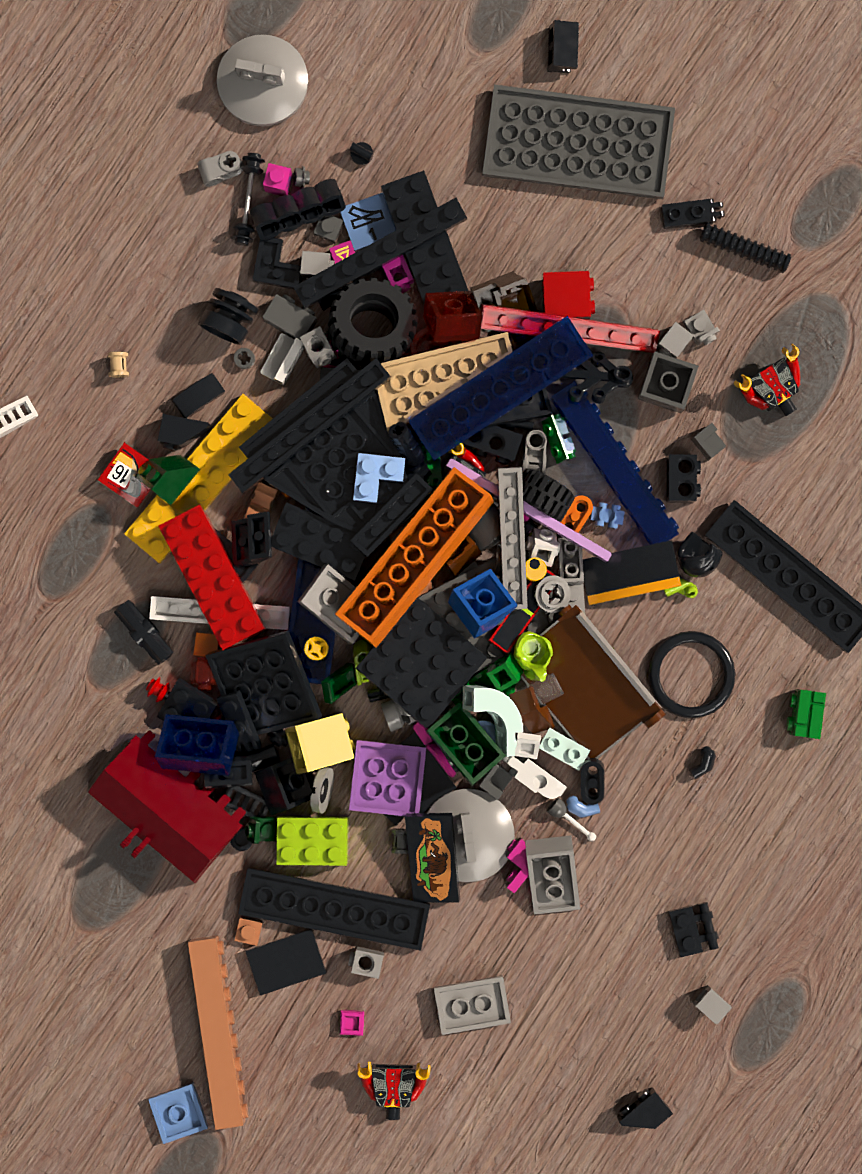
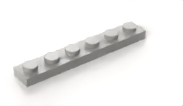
M522 467L498 468L502 585L518 606L515 609H528Z

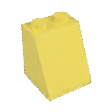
M343 713L285 729L297 774L314 771L355 758L353 754L356 752L355 745L349 739L347 732L349 731V723L347 718L343 717Z

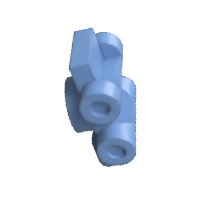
M598 502V507L593 506L590 520L595 521L596 526L604 527V523H609V528L617 529L618 525H623L625 511H620V505L612 504L611 509H607V503Z

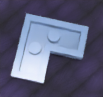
M358 453L353 500L377 503L379 480L403 482L405 458Z

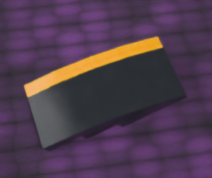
M672 540L611 553L612 555L606 563L597 557L583 559L584 583L589 605L681 586Z

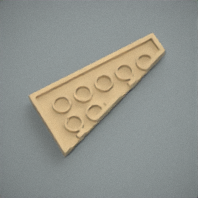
M508 332L381 363L391 376L390 380L377 389L387 431H389L393 424L410 421L513 357Z

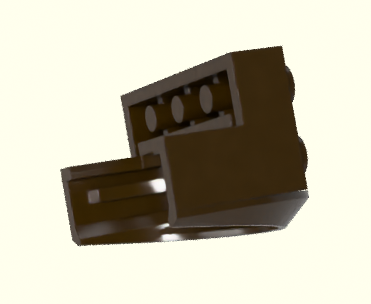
M514 271L470 288L479 315L482 304L538 312L527 278L517 275ZM485 329L487 337L505 333ZM508 333L513 357L498 365V369L504 377L524 368L529 374H533L553 366L555 360L548 339L533 336L532 339L518 344L516 342L531 336Z

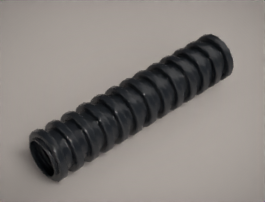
M709 222L705 224L700 236V242L707 241L708 245L712 243L714 247L719 246L721 250L725 248L728 253L732 251L734 255L740 254L741 258L745 256L749 261L753 259L754 263L758 261L762 266L766 264L767 268L773 267L775 271L779 269L782 274L786 272L791 260V254L785 255L784 251L778 252L776 248L772 250L771 246L765 247L763 243L759 245L756 240L752 242L750 238L744 239L743 235L739 237L737 233L731 234L730 230L726 232L722 227L718 229L717 225L711 226Z

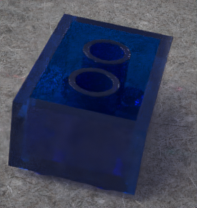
M166 714L155 758L162 769L229 776L239 732L233 721Z

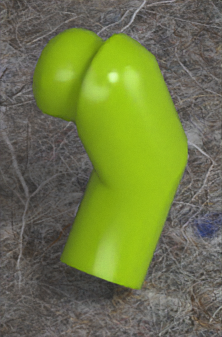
M682 578L680 579V587L663 590L666 597L677 592L688 598H695L698 594L696 585Z

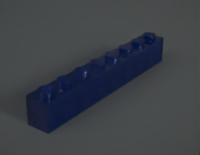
M574 381L553 395L551 401L561 416L564 417L565 422L649 545L666 542L679 534L677 531L679 529L678 524L672 517L668 518L664 512L666 510L665 505L660 498L655 499L651 493L653 488L648 480H642L638 474L640 469L635 461H629L625 455L627 453L625 446L621 441L616 442L612 436L614 434L612 427L608 422L603 423L599 417L601 415L599 408L595 403L590 404L586 398L588 396L587 391L583 393L581 401H571L568 397L570 388L578 386Z

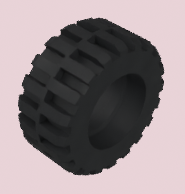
M362 278L358 279L355 285L353 283L347 284L345 290H340L337 293L336 299L333 300L330 308L328 338L331 339L333 350H339L338 356L342 360L347 358L354 367L357 364L363 369L376 358L380 363L404 358L405 353H409L417 330L418 316L415 315V305L410 303L411 297L407 293L402 294L401 287L398 285L392 286L390 281L385 279L383 282L377 281V278H370V281H365ZM363 311H376L385 315L391 321L394 330L385 337L369 338L360 334L353 327L351 319Z

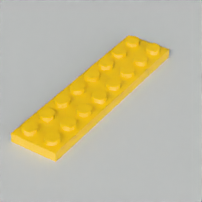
M242 394L187 459L196 465L200 471L172 505L156 495L124 534L161 564L171 550L158 526L199 504L206 510L232 480L228 474L248 459L239 446L273 418Z

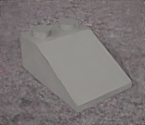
M572 836L526 840V856L534 915L579 910L580 903Z

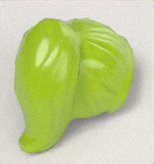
M525 632L518 638L513 656L520 667L523 668V674L531 681L539 680L543 682L547 676L546 667L553 656L551 642L534 632Z

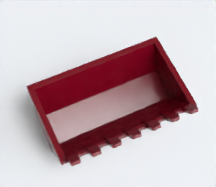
M147 731L141 739L135 735L123 751L103 770L88 793L132 830L120 844L123 849L131 843L135 836L142 840L140 845L132 851L131 856L133 858H136L147 845H150L192 882L196 883L243 825L239 821L246 814V811L239 807L232 816L228 814L224 808L231 801L230 797L224 794L217 802L208 797L215 788L206 789L204 786L200 790L193 783L201 775L196 769H193L186 777L182 775L178 770L186 761L181 756H178L169 764L163 758L170 751V747L166 743H163L156 752L149 747V743L155 738V734L152 731Z

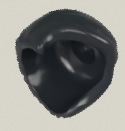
M690 532L681 544L677 557L680 568L687 575L701 578L708 576L717 568L722 558V551L714 544L709 545L696 533Z

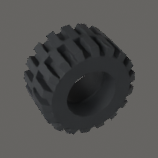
M525 468L523 471V501L561 522L575 499L573 493L556 480L537 470Z

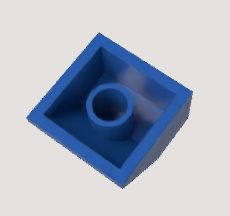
M491 569L454 588L448 600L449 605L474 639L493 629L518 606Z

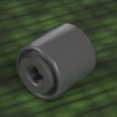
M494 503L468 534L481 552L485 549L490 550L501 541L499 508Z

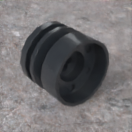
M215 288L212 294L217 299L211 298L208 302L216 311L204 310L198 325L221 339L236 345H242L248 330L240 323H253L254 320L249 315L255 316L258 308L237 293Z

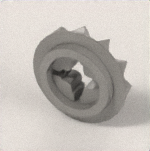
M548 576L542 578L539 584L535 586L536 592L534 597L536 598L537 605L545 612L557 613L568 605L571 592L568 583L563 578ZM554 588V593L560 598H551L549 601V595L545 590H553Z

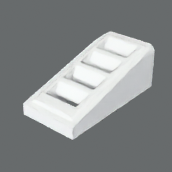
M28 396L0 408V422L3 425L0 428V438L38 417V413ZM22 405L25 406L27 412L29 413L26 416L20 408V406ZM13 410H16L20 419L16 420L12 413ZM7 414L12 423L8 424L4 415Z

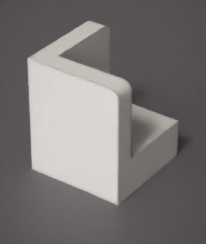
M516 733L517 746L515 748V756L537 759L541 735Z

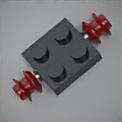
M161 677L157 680L153 678L146 687V691H148L147 697L153 694L156 696V702L165 700L157 715L159 719L194 741L199 738L205 726H208L207 735L216 734L217 741L220 737L225 739L228 735V726L221 721V715L214 717L213 720L211 718L218 705L216 700L181 678L176 681L171 692L169 691L170 683L168 682L163 685L160 683Z

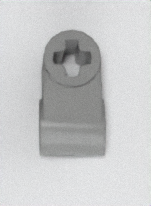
M226 151L214 157L205 158L197 163L205 187L217 185L224 180L240 175L243 171L241 167L244 166L242 160L233 151ZM234 160L233 167L230 168V161Z
M533 430L526 436L522 473L525 468L534 469L543 474L546 472L547 440L542 431ZM538 435L542 439V445L533 447L529 442L530 437Z

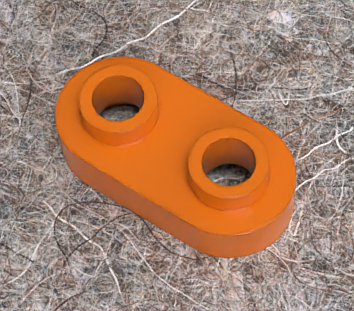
M583 495L575 497L560 523L563 525L571 523L573 526L572 530L579 533L592 513V501ZM578 504H583L585 506V510L583 512H579L577 510Z

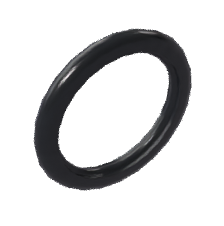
M696 631L680 632L663 641L653 653L648 670L649 686L658 703L674 715L691 719L705 717L721 708L732 693L736 676L734 662L726 647L713 636ZM683 643H700L709 647L717 654L723 665L724 680L719 693L714 699L702 706L688 707L674 702L664 692L660 682V666L669 651Z

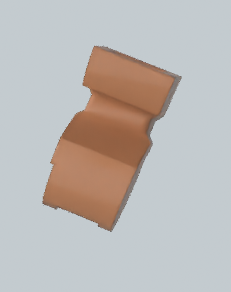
M259 482L245 518L250 514L266 511L271 513V502L277 499L280 491Z

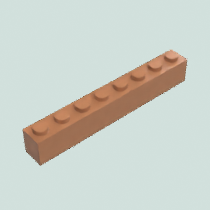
M218 935L191 939L188 942L215 1130L243 1126L246 1121L245 1118H248L249 1114L247 1103L243 1104L242 1095L245 1094L244 1081L239 1079L238 1071H242L241 1059L236 1057L235 1048H238L237 1034L232 1032V1025L235 1024L233 1010L229 1011L228 1001H231L230 987H226L225 978H228L227 965L222 964L221 955L225 954L223 941H219Z

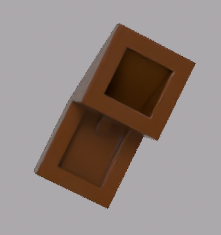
M533 686L509 694L510 699L519 710L522 723L532 734L555 727L548 706L540 707Z

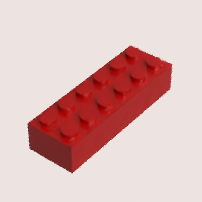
M199 504L158 526L222 650L240 644L266 630L203 506Z

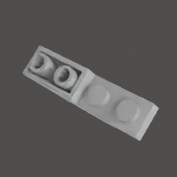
M558 538V542H560L558 553L559 577L568 583L571 592L568 605L570 604L573 608L577 604L585 614L582 548L565 538Z

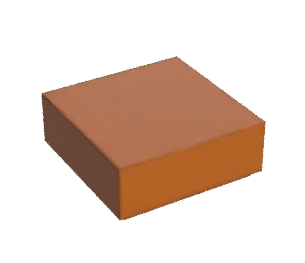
M196 632L193 655L206 657L205 655L209 652L218 650L219 643L215 635Z

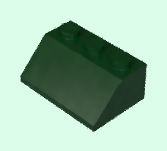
M461 702L426 731L471 786L506 756L470 712L463 709Z

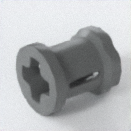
M406 828L391 829V833L394 834L391 853L408 854Z

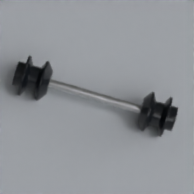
M248 153L247 156L242 157L246 161V165L242 166L241 170L249 175L243 222L232 227L236 230V235L231 236V239L235 240V244L240 246H248L249 243L254 242L250 238V233L255 232V229L247 224L253 178L264 172L260 168V164L265 163V160L257 153Z

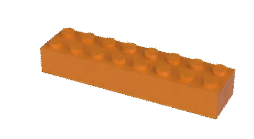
M454 467L335 615L377 648L494 503L491 494Z

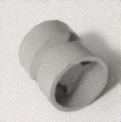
M393 700L381 703L391 732L403 728L404 723L411 725L417 722Z

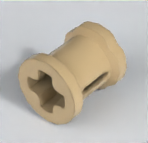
M127 352L108 353L111 371L108 373L109 377L121 378L129 376V372L126 369Z

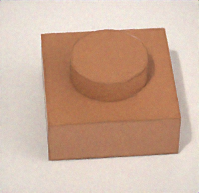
M240 917L234 941L257 946L263 922Z

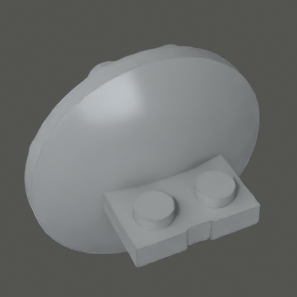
M254 35L238 41L225 53L217 72V88L224 106L238 120L253 126H272L289 119L301 107L308 90V73L303 58L290 43L271 35Z
M466 788L445 794L431 806L427 813H452L458 878L460 882L484 880L497 873L505 865L509 854L507 848L513 842L515 835L512 819L505 806L487 792Z

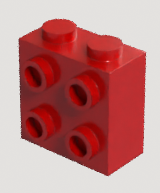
M589 271L543 272V313L590 320L591 314H595V301L590 300V291H594V278H590Z

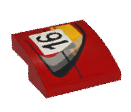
M124 442L98 481L138 508L151 490L135 476L138 474L141 465L147 463L149 459Z

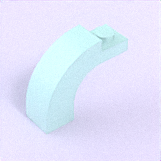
M477 685L463 686V709L472 712H488L495 723V743L506 757L515 756V748L517 746L515 733L523 732V723L514 702L507 695L495 689Z

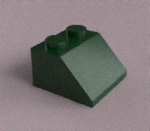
M174 455L149 459L147 463L141 465L135 477L160 498L172 505L200 469L183 456Z

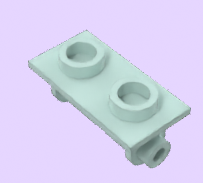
M551 728L548 729L539 746V749L578 771L590 752L589 749Z

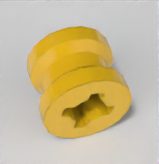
M312 637L306 642L304 651L310 659L321 660L327 656L329 646L324 639Z

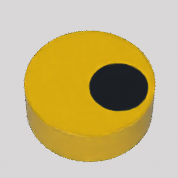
M530 558L526 561L527 580L536 582L546 575L547 567L543 560L540 558Z

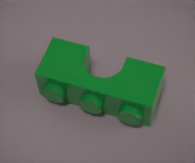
M510 652L488 667L475 673L464 686L477 685L497 689L501 692L517 683L524 671ZM463 688L452 700L455 705L459 702L463 704Z

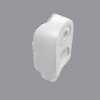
M505 756L502 759L512 767L509 773L535 793L538 791L544 797L555 799L559 796L561 797L567 788L526 757H519L517 759L515 756Z

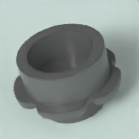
M304 166L302 168H295L293 174L294 186L301 187L302 189L310 181V173L305 170Z

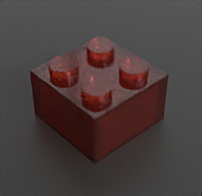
M471 291L425 294L423 318L434 342L446 343L448 341L480 339L483 315Z

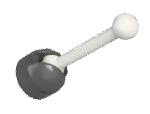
M556 798L548 807L547 812L555 818H566L583 832L589 841H594L596 839L595 833L587 831L566 813L565 803L560 798Z

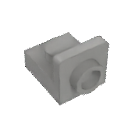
M705 310L700 311L683 322L687 330L694 335L692 338L697 346L701 343H704L705 346L717 339L715 335L720 331L718 327H714Z

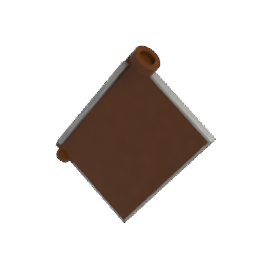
M569 604L559 612L561 618L540 634V636L547 638L551 642L553 656L546 667V680L543 682L539 680L531 681L524 674H522L521 678L528 687L533 686L536 697L544 706H548L550 714L574 742L590 750L586 758L598 759L640 725L644 724L649 729L663 718L666 713L576 604L572 608Z

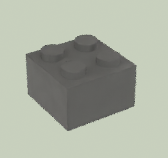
M654 352L651 356L638 400L682 413L685 410L699 366Z

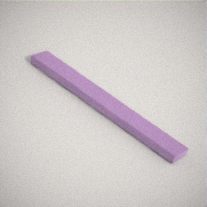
M454 459L449 460L446 465L448 470L451 471L455 467L492 496L499 499L498 485ZM523 501L524 515L605 563L608 562L612 555L611 552Z

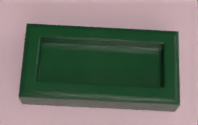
M354 663L344 664L321 681L325 703L332 704L357 685Z

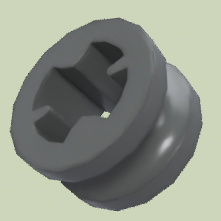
M240 348L234 354V362L238 367L248 369L254 365L255 355L248 348ZM243 352H247V356L251 358L249 363L246 361V365H242V361L239 360V355L243 356Z

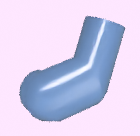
M570 796L566 801L569 812L580 818L600 813L598 804L584 805L579 802L576 796Z

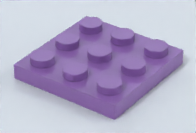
M357 740L349 810L405 816L406 813H419L426 748Z

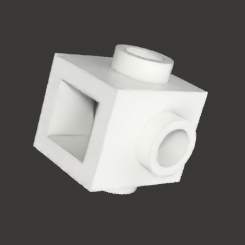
M534 528L531 537L528 536L526 539L525 550H529V559L540 558L545 562L546 566L552 567L554 558L558 556L560 550V542H557L555 532L548 529Z

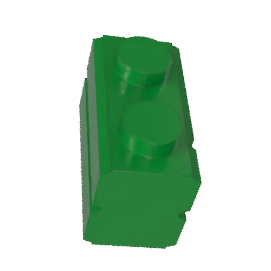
M795 689V694L791 693L789 707H793L792 717L788 716L786 729L790 730L789 735L821 739L826 693Z

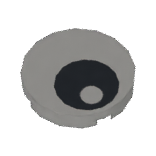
M330 767L320 768L313 781L315 794L312 793L310 797V805L312 811L317 813H324L331 799L334 773Z

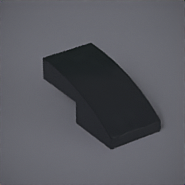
M211 373L183 391L172 402L184 418H189L204 409L205 405L223 395L225 390L214 374Z

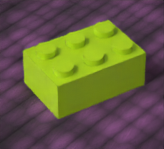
M279 816L277 818L276 865L347 866L349 817Z

